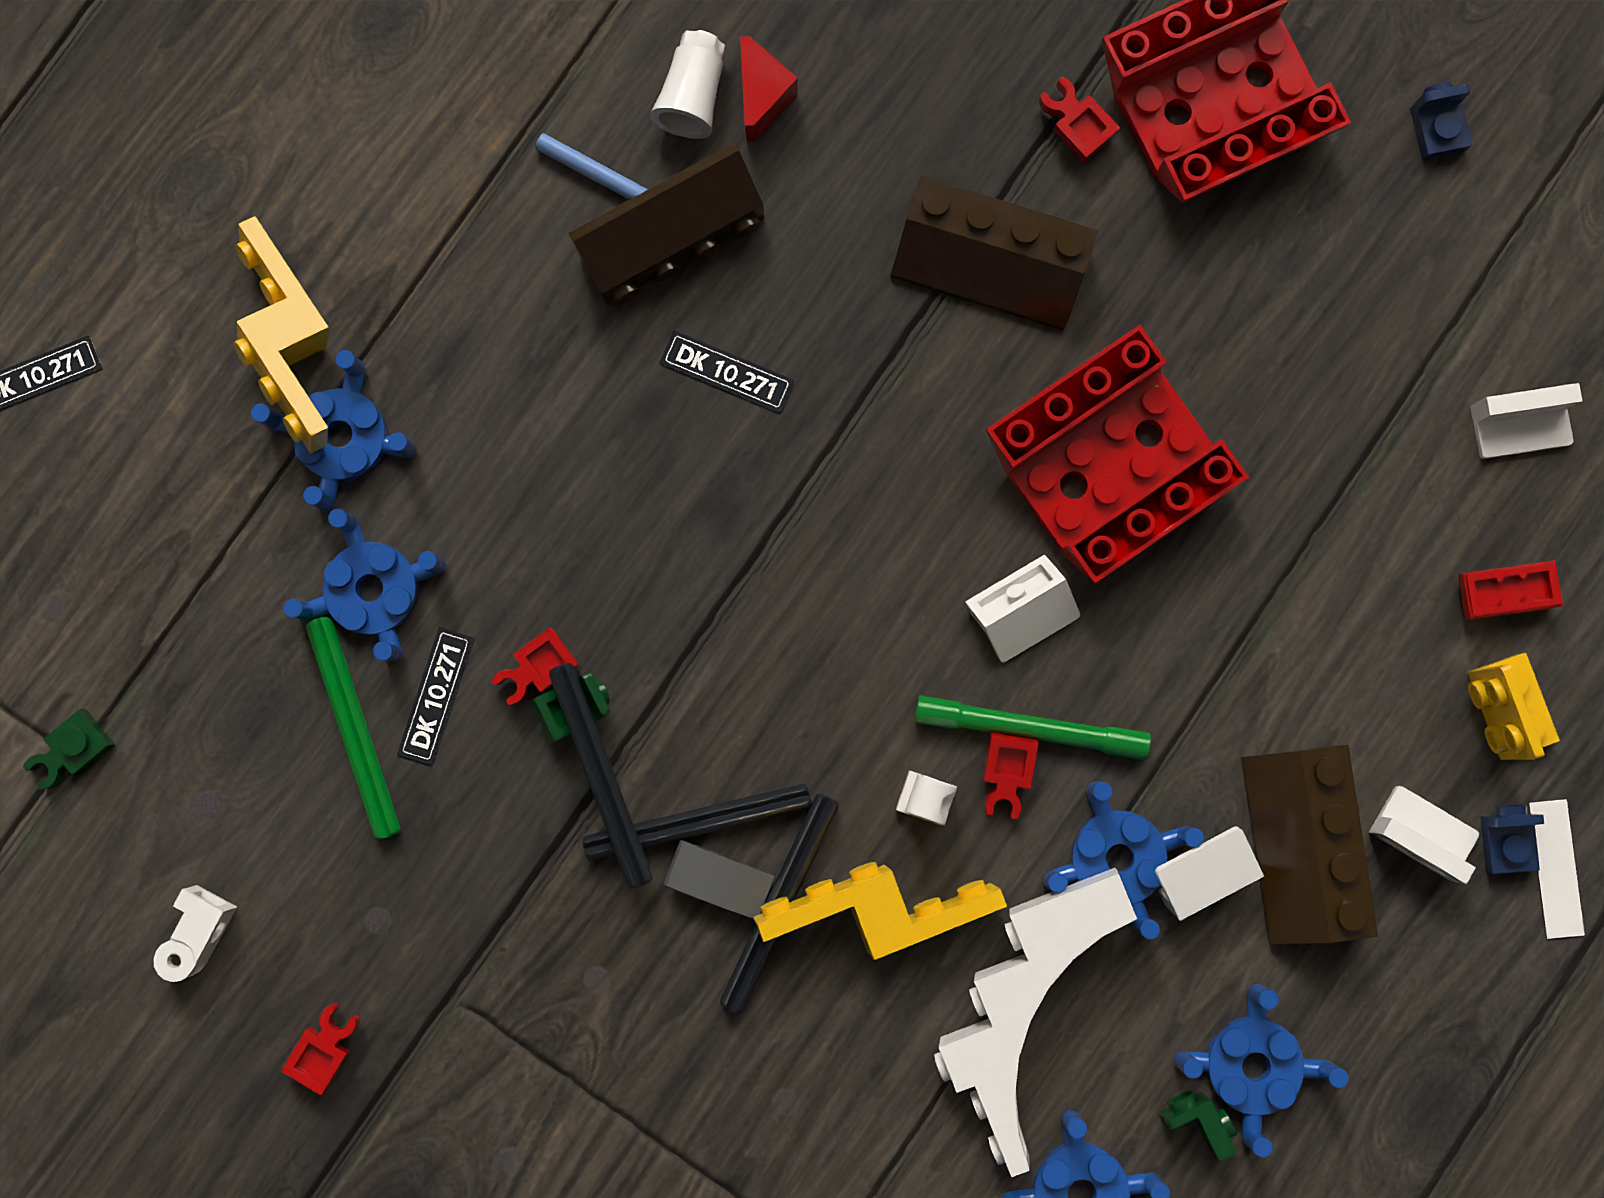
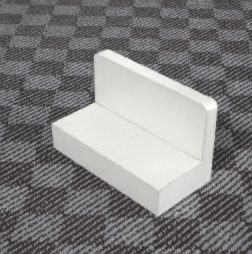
M1579 383L1486 397L1471 405L1479 456L1482 459L1571 445L1573 443V435L1567 408L1582 402Z
M1045 555L966 601L971 615L987 634L1001 662L1008 661L1080 617L1067 580Z
M1396 786L1393 789L1369 833L1449 881L1467 884L1476 867L1465 860L1477 841L1479 832L1402 786Z
M1237 826L1155 869L1157 878L1162 886L1158 892L1165 906L1180 921L1264 877L1243 831Z

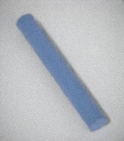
M542 133L536 142V150L628 200L648 190L545 133Z

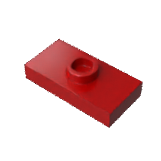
M1555 560L1457 575L1465 621L1563 607Z

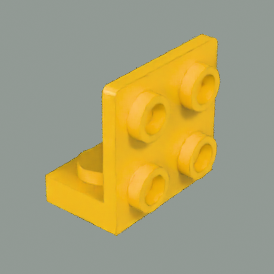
M1520 653L1467 672L1471 681L1468 684L1470 698L1473 704L1483 712L1488 726L1485 728L1486 740L1491 750L1499 755L1500 760H1535L1545 756L1542 747L1560 741L1527 653Z

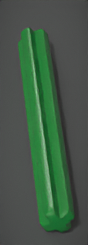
M329 617L314 619L306 624V630L374 838L383 840L397 835L401 828L333 620Z

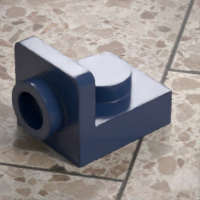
M1441 82L1427 87L1423 91L1424 94L1410 108L1422 160L1467 151L1473 144L1462 101L1470 94L1469 85L1463 84L1452 87L1451 82Z
M1526 805L1497 806V815L1480 816L1486 873L1497 874L1540 870L1535 825L1544 824L1543 814L1527 813Z

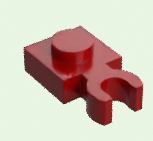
M1061 77L1057 82L1056 88L1063 94L1064 99L1058 102L1053 101L1044 92L1040 95L1038 102L1046 114L1058 116L1061 119L1054 127L1055 133L1085 163L1118 134L1120 127L1090 95L1079 103L1075 98L1073 84L1068 79Z
M550 627L513 654L521 665L516 670L506 669L498 672L493 677L492 683L495 686H499L504 681L513 679L517 684V690L506 702L508 705H517L526 698L529 686L533 683L542 693L553 686L549 677V671L552 668L561 664L571 663L576 669L580 664L554 628Z
M991 732L983 780L984 782L996 784L985 797L984 804L987 815H993L994 805L998 800L1007 799L1011 802V819L1019 817L1021 802L1016 790L1017 787L1031 789L1039 744L1036 739Z
M336 1002L326 1007L320 1017L322 1030L318 1032L312 1027L307 1028L281 1070L284 1074L321 1096L327 1092L350 1053V1050L339 1043L357 1030L361 1017L354 1015L350 1018L345 1028L338 1027L334 1022V1014L340 1005Z

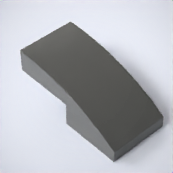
M680 840L663 884L703 901L753 918L762 911L761 906L765 903L774 875L727 858L717 852Z

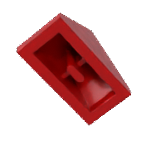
M740 36L746 141H756L798 95V78L750 36Z

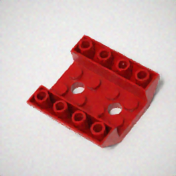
M1182 0L1102 38L1114 98L1153 176L1182 203L1346 128L1351 124L1332 83L1330 82L1317 88L1280 16L1289 0ZM1251 68H1260L1265 71L1269 79L1268 85L1265 87L1251 85L1247 80L1246 71ZM1171 105L1184 108L1187 112L1188 122L1183 125L1170 123L1165 117V108Z
M1141 325L1123 335L986 429V433L1008 478L1058 549L1093 584L1249 478L1222 439L1215 444L1211 442L1163 375L1161 369L1167 361ZM1149 423L1158 429L1160 439L1156 446L1146 447L1138 442L1136 438V428L1138 425ZM1069 474L1079 476L1085 485L1083 496L1077 499L1066 497L1060 489L1062 477Z

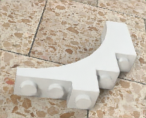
M1116 867L1071 884L1063 892L1057 893L1053 891L1010 908V918L1012 921L1004 925L1014 950L1023 949L1025 954L975 973L974 983L976 987L969 989L978 1015L983 1016L987 1014L989 1019L940 1037V1052L934 1054L944 1082L952 1080L957 1093L975 1086L976 1090L970 1092L974 1108L980 1120L988 1118L994 1135L988 1137L992 1153L998 1165L1006 1163L1011 1177L1030 1171L1029 1154L1019 1123L1016 1097L1019 1056L1030 1021L1049 987L1073 959L1104 935L1137 919Z

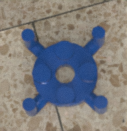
M342 350L336 356L337 365L346 372L343 387L315 392L309 396V399L328 426L327 446L310 454L303 441L296 443L293 440L297 458L309 470L321 476L319 488L316 486L308 487L304 491L303 498L306 503L322 511H328L333 508L339 482H348L360 478L359 476L365 474L370 469H374L381 462L385 454L409 459L414 457L417 452L415 443L404 434L395 432L389 436L388 427L380 410L371 400L361 394L366 372L365 364L348 350ZM262 403L256 404L252 408L251 415L255 421L270 430L288 433L283 422L285 414L278 413ZM338 424H349L352 429L350 442L343 447L332 446L330 442L331 430Z
M334 509L329 514V523L342 530L348 548L340 552L325 567L324 596L308 602L290 599L284 604V613L288 617L302 621H309L330 613L340 625L348 630L360 634L377 635L379 643L373 649L374 656L378 660L396 663L401 660L403 651L395 629L404 624L410 616L409 614L413 609L415 601L417 602L419 581L443 573L446 569V562L442 557L430 551H425L419 555L418 563L412 564L402 553L386 544L365 542L358 519L342 509ZM377 576L382 581L383 592L378 599L367 602L360 594L361 583L367 577Z
M1093 781L1088 784L1086 793L1094 816L1085 822L1076 836L1070 854L1071 864L1047 871L1043 876V884L1048 889L1060 893L1067 888L1068 884L1108 871L1111 868L1106 862L1107 851L1113 845L1123 844L1130 851L1131 861L1128 867L1118 871V874L1137 917L1136 920L1131 922V925L1137 934L1147 939H1154L1158 936L1160 927L1156 921L1149 918L1143 900L1161 885L1155 869L1167 862V851L1185 845L1198 847L1204 841V834L1200 829L1182 826L1160 834L1156 827L1143 816L1127 811L1112 810L1109 798L1112 795L1111 786L1106 782Z
M1253 984L1248 989L1247 1016L1236 1018L1229 1022L1210 1041L1207 1052L1180 1051L1174 1057V1064L1189 1078H1197L1202 1072H1206L1207 1078L1218 1096L1230 1107L1243 1113V1143L1257 1156L1267 1157L1271 1154L1273 1146L1271 1141L1261 1134L1262 1115L1274 1113L1291 1106L1296 1099V1094L1301 1087L1303 1078L1323 1079L1336 1088H1342L1348 1083L1349 1077L1344 1069L1330 1061L1303 1059L1301 1049L1295 1037L1282 1026L1266 1019V1010L1277 1006L1279 1001L1278 995L1261 984ZM1251 1053H1262L1266 1059L1264 1073L1257 1078L1246 1077L1242 1068L1244 1059Z
M1067 1110L1061 1117L1065 1144L1054 1148L1048 1154V1157L1034 1175L1032 1188L1007 1191L1001 1198H1068L1070 1185L1079 1179L1088 1180L1093 1184L1094 1192L1091 1198H1130V1195L1148 1193L1151 1198H1169L1170 1190L1162 1179L1153 1172L1126 1176L1119 1162L1110 1153L1093 1143L1083 1141V1137L1087 1133L1086 1123L1076 1111Z

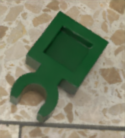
M79 709L43 739L51 750L47 754L31 756L26 760L23 768L26 771H35L42 764H45L48 768V776L39 783L38 787L41 790L52 789L62 782L66 768L72 775H80L115 744L87 709Z

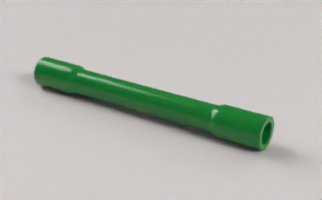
M922 695L918 696L914 723L950 729L965 728L1036 739L1038 741L1099 750L1109 755L1140 760L1147 759L1151 742V735L1148 732L1112 726L1097 727L1011 713Z

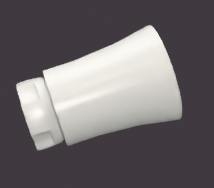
M687 30L683 33L680 46L675 49L671 67L662 91L650 113L651 120L661 129L690 139H703L711 135L713 110L724 64L722 58L725 51V44L720 42L717 36L702 30Z

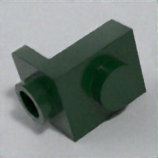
M590 671L579 676L578 678L594 721L610 714V709L607 705L610 703V698L604 684L599 679H594ZM554 689L530 701L550 743L571 734Z
M1192 1090L1182 1092L1168 1100L1167 1104L1169 1107L1160 1111L1163 1121L1170 1129H1175L1194 1119L1209 1151L1219 1161L1237 1154L1230 1138L1237 1135L1232 1122L1224 1109L1216 1111L1211 1099L1201 1091L1196 1094Z

